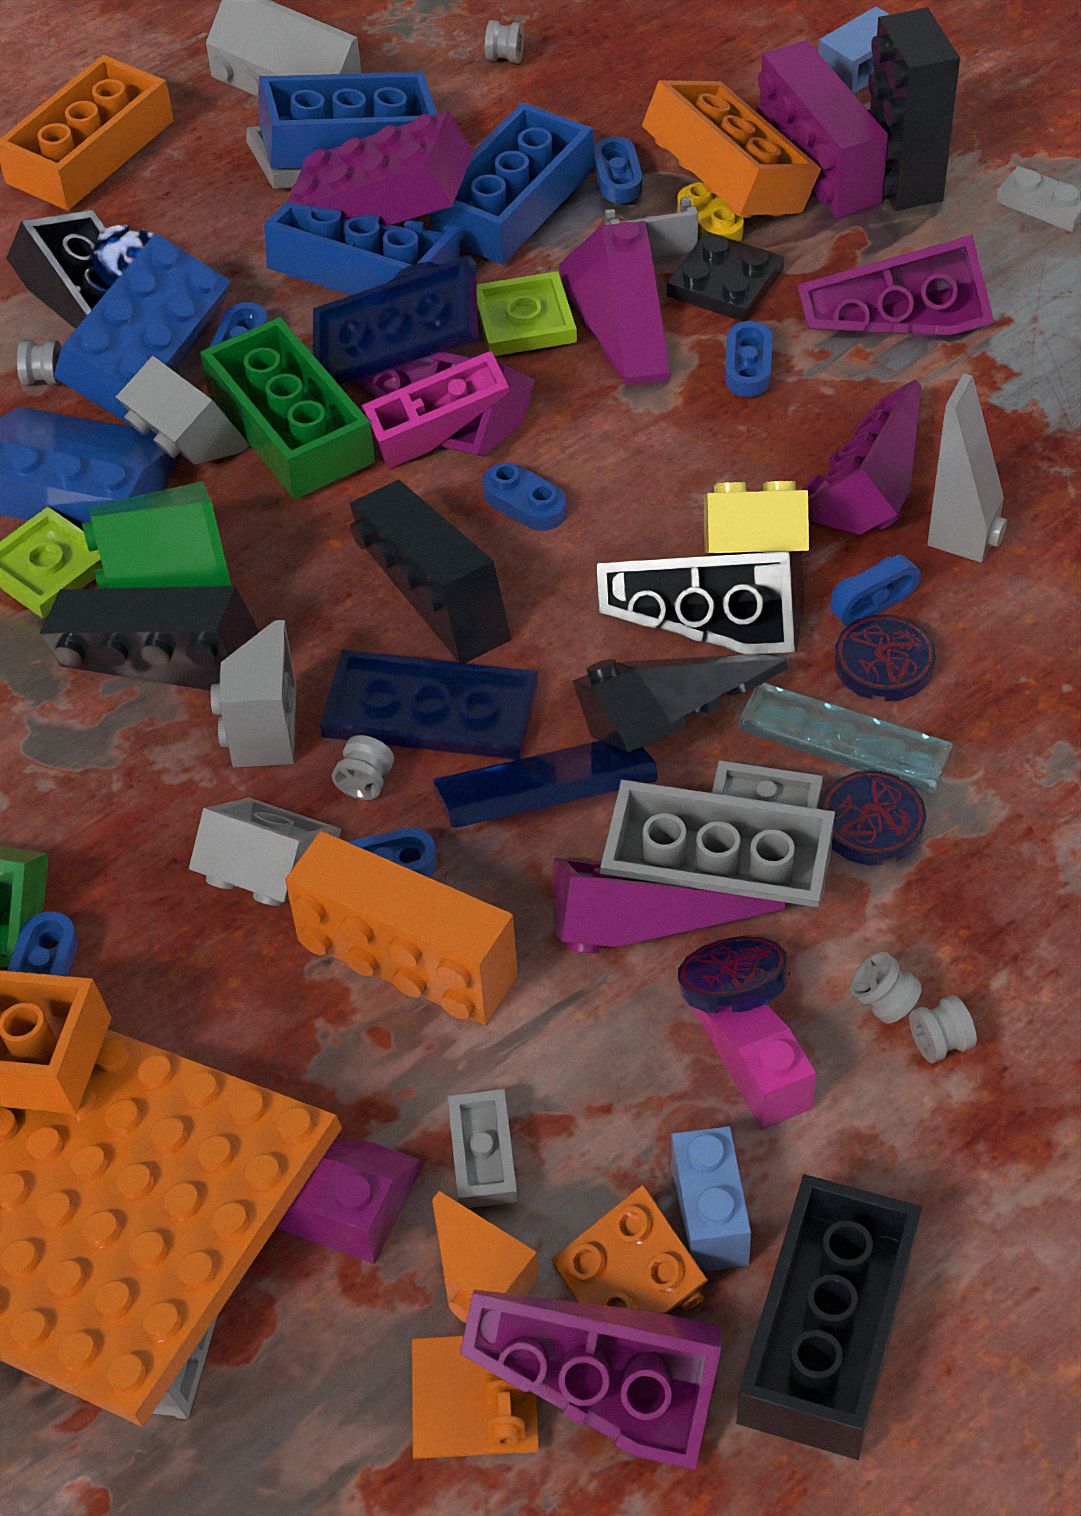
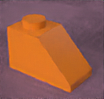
M438 1191L433 1197L432 1203L447 1298L451 1311L461 1321L466 1323L473 1290L526 1296L539 1280L537 1252L441 1191Z

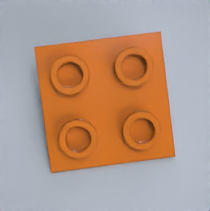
M641 1185L551 1258L579 1303L668 1314L672 1309L680 1305L685 1312H688L703 1302L704 1296L700 1291L703 1285L709 1281L644 1185Z
M463 1336L412 1339L413 1459L539 1452L536 1394L531 1391L524 1392L461 1355Z

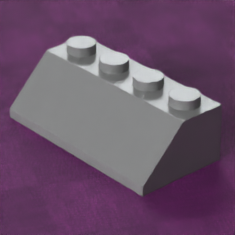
M222 0L206 41L211 76L259 97V76L361 73L358 39L356 36L270 0Z
M621 780L600 866V874L819 908L825 889L832 848L835 811Z

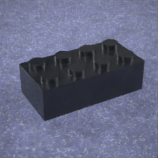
M926 7L878 17L877 36H874L871 41L874 72L869 74L868 77L871 107L867 110L888 134L883 196L886 195L895 211L941 202L944 199L960 57L929 8Z
M803 1174L739 1389L736 1424L859 1460L916 1243L922 1206Z

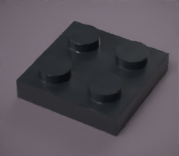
M706 231L668 280L667 296L742 322L747 321L784 270V256Z

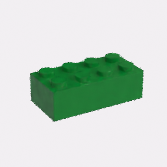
M281 317L200 352L208 393L294 500L375 463L370 421Z

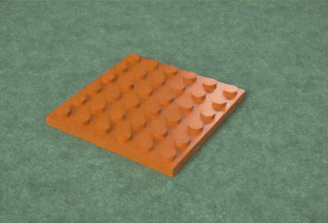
M107 1029L77 1114L0 1107V1361L143 1427L341 1131L342 1127L337 1116Z

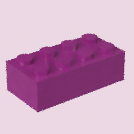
M808 40L763 53L762 71L758 74V85L761 91L760 107L757 108L756 112L821 167L813 187L819 202L825 204L836 218L882 204L888 142L887 132Z
M448 110L432 116L424 114L417 117L411 123L396 128L388 126L381 129L375 135L360 140L359 138H352L339 147L326 151L319 149L312 152L303 161L302 170L296 183L291 188V194L287 202L341 210V218L347 219L363 216L364 214L380 216L381 224L393 225L453 206L474 150Z

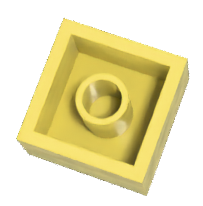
M796 481L763 483V491L746 492V482L716 483L714 485V493L703 495L705 553L809 550L808 490H796Z

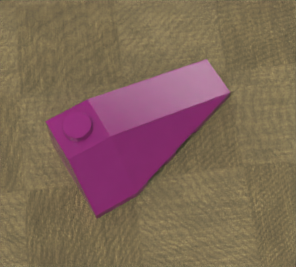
M645 221L601 225L559 263L561 282L570 308L575 307L582 317V324L588 333L593 332L602 344L603 354L625 384L670 380V369L652 252Z
M973 235L797 285L808 329L953 335L995 323Z
M364 336L351 379L375 397L380 398L472 358ZM498 363L510 392L440 445L447 449L484 457L522 425L536 380L505 364Z
M916 379L879 399L852 430L855 437L842 448L835 450L827 459L832 467L822 479L819 475L812 476L804 485L802 490H808V521L860 535L875 526L879 529H884L899 519L903 513L901 507L911 490L921 385Z
M555 857L553 860L554 932L562 942H568V949L577 952L599 953L600 946L619 947L784 910L785 902L600 874L601 862Z
M334 1140L276 1228L375 1264L423 1166L422 1160L370 1141Z
M473 1290L460 1351L461 1355L524 1392L531 1391L563 1410L564 1416L582 1425L584 1422L613 1439L615 1446L632 1456L696 1469L721 1352L719 1325L659 1312Z

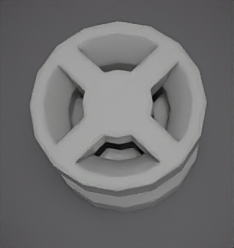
M489 20L485 35L486 60L495 62L499 58H506L510 63L519 64L524 46L523 23L513 22L507 26L502 25L497 20Z
M21 340L17 349V371L21 384L33 385L37 380H44L48 385H60L61 381L53 377L62 348L58 340H48L44 345H36L33 340Z
M364 735L353 736L348 739L343 749L344 759L339 761L334 768L332 781L338 789L353 798L372 800L377 798L384 785L382 776L388 774L395 761L394 754L383 742L373 737Z
M879 952L867 958L858 967L850 982V993L860 1003H870L873 1014L880 1021L888 1024L897 1022L905 1017L919 1000L922 991L921 982L911 972H901L898 961L887 952Z
M950 995L941 999L938 1007L928 1009L922 1006L909 1013L912 1036L922 1056L929 1063L933 1064L946 1058L947 1052L953 1049L964 1052L976 1046L977 1037L973 1020L968 1009L958 996Z

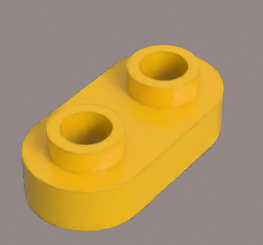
M701 182L690 184L680 190L677 196V213L680 212L681 198L690 196L691 207L695 206L698 212V236L700 238L707 231L738 242L742 240L744 218L732 213L728 209V204L717 194L708 191Z

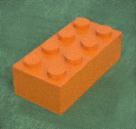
M102 55L0 138V165L5 183L69 211L174 121L166 80Z
M658 81L642 123V127L655 138L654 141L658 146L669 150L679 159L681 167L693 172L704 182L703 186L723 199L728 204V209L737 216L750 218L752 215L781 217L783 214H802L821 171L820 166L721 81Z
M323 831L318 833L285 878L297 938L306 949L317 955L328 954L344 961L351 969L363 976L374 975L388 981L409 997L418 998L421 996L441 1005L447 1013L455 1018L462 1020L469 1018L486 1026L518 977L513 914Z
M0 970V1107L77 1114L112 1018L92 978Z

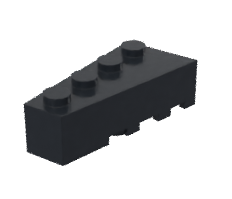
M399 479L350 502L354 522L350 524V530L357 545L369 552L460 665L511 641L494 560Z
M236 586L60 589L39 634L61 667L211 691L212 684H220L221 662L260 631Z

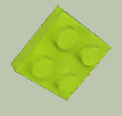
M558 271L472 285L473 300L488 351H492L494 356L577 342V329Z
M48 506L0 542V588L42 619L48 616L60 589H83L95 579L94 570L103 568L99 550L89 552L84 531Z

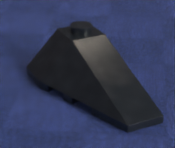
M93 210L21 221L6 259L26 288L76 329L110 289V286L97 273L93 264L92 254L95 246L100 241L112 236ZM115 240L103 244L98 252H100L101 249H106L110 247L111 244L116 243ZM117 245L109 249H117ZM106 252L108 255L116 259V256L113 252ZM100 253L97 255L98 267L105 266L100 271L107 280L114 278L109 281L114 284L118 278L107 270H119L118 263L116 261L113 262V260Z
M802 551L597 563L600 613L684 635L697 641H705L726 647L729 650L743 654L797 652L804 606Z
M766 653L616 662L615 659H608L589 666L586 669L587 675L573 680V684L591 737L623 751L630 752L686 727L685 715L701 711L702 713H711L722 706L719 696L724 693L727 695L746 693L789 669L786 659Z

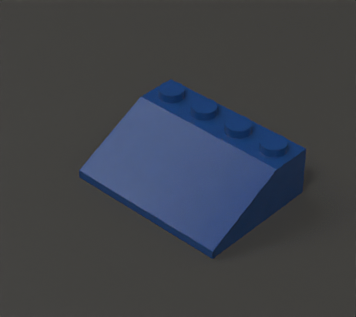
M18 406L0 417V515L29 521L48 506L83 530L82 523L91 521L88 507L163 490L182 454L179 453L175 458L169 456L153 441L156 434L152 431H149L144 436L132 427Z

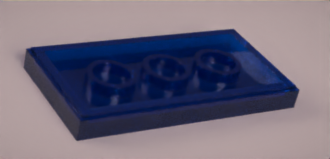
M467 255L313 308L314 357L337 384L342 385L477 341L476 263Z
M342 649L320 723L321 737L348 740L353 736L364 735L373 737L385 745L521 760L538 686V671Z
M597 741L432 780L436 798L451 827L459 828L619 790L621 780L652 783L656 782L659 778L656 762L643 746L626 752L602 741Z

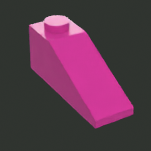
M488 351L365 403L362 407L367 419L371 423V431L387 468L390 469L432 451L507 395L510 389L492 351Z
M732 973L718 978L723 984L722 990L717 980H714L711 986L709 983L696 987L708 992H731L737 989L733 985L732 980H730L732 979ZM737 976L738 982L743 984L745 982L744 979ZM691 990L686 991L688 1002L761 1130L813 1109L817 1073L790 1028L754 990L725 996L704 995Z

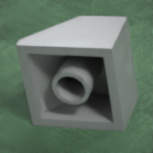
M154 356L145 363L116 396L128 410V413L124 416L125 420L144 436L149 431L156 434L153 441L172 458H175L180 453L193 464H199L245 452L250 446L212 399Z
M285 620L273 621L223 660L220 669V684L211 685L213 715L222 716L218 719L220 747H229L233 767L294 764L297 685Z
M249 797L203 808L189 869L207 875L206 882L210 885L223 889H236L238 886L253 891V898L261 903L282 906L284 902L289 901L285 878L318 833L323 831L339 838L341 828Z

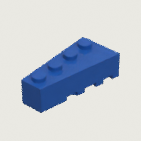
M288 202L264 223L268 269L389 308L392 287L399 275L409 267L422 263H431L448 269L455 276L460 272V228L444 226L443 233L424 230V222L406 220L404 227L381 224L380 216L364 214L363 216L347 219L341 218V210ZM421 268L412 271V273L419 271L424 274L437 273L447 275L442 271L432 268ZM407 274L397 287L406 289H396L394 303L401 305H394V309L404 314L419 317L423 313L420 304L411 302L410 308L405 311L403 294L414 301H421V297H423L419 290H413L418 289L414 280V274ZM430 276L429 278L439 287L438 277ZM440 276L442 285L439 291H443L453 280L451 277ZM419 277L422 290H424L425 283L427 282ZM405 282L408 284V286H409V288H410V290H411L412 299L410 298L409 289H408L407 285L405 284ZM428 283L427 290H437L435 287ZM427 291V298L431 296L434 292ZM437 292V294L429 299L431 303L438 297L440 292Z

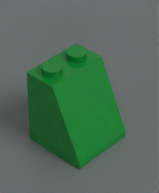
M203 481L88 507L91 521L82 523L89 552L99 550L103 568L94 570L98 589L231 586L212 501Z

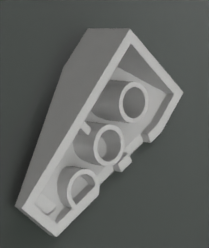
M963 373L945 406L927 546L982 563L990 546L998 547L1006 530L1007 519L1001 517L1004 496L974 378L972 375Z

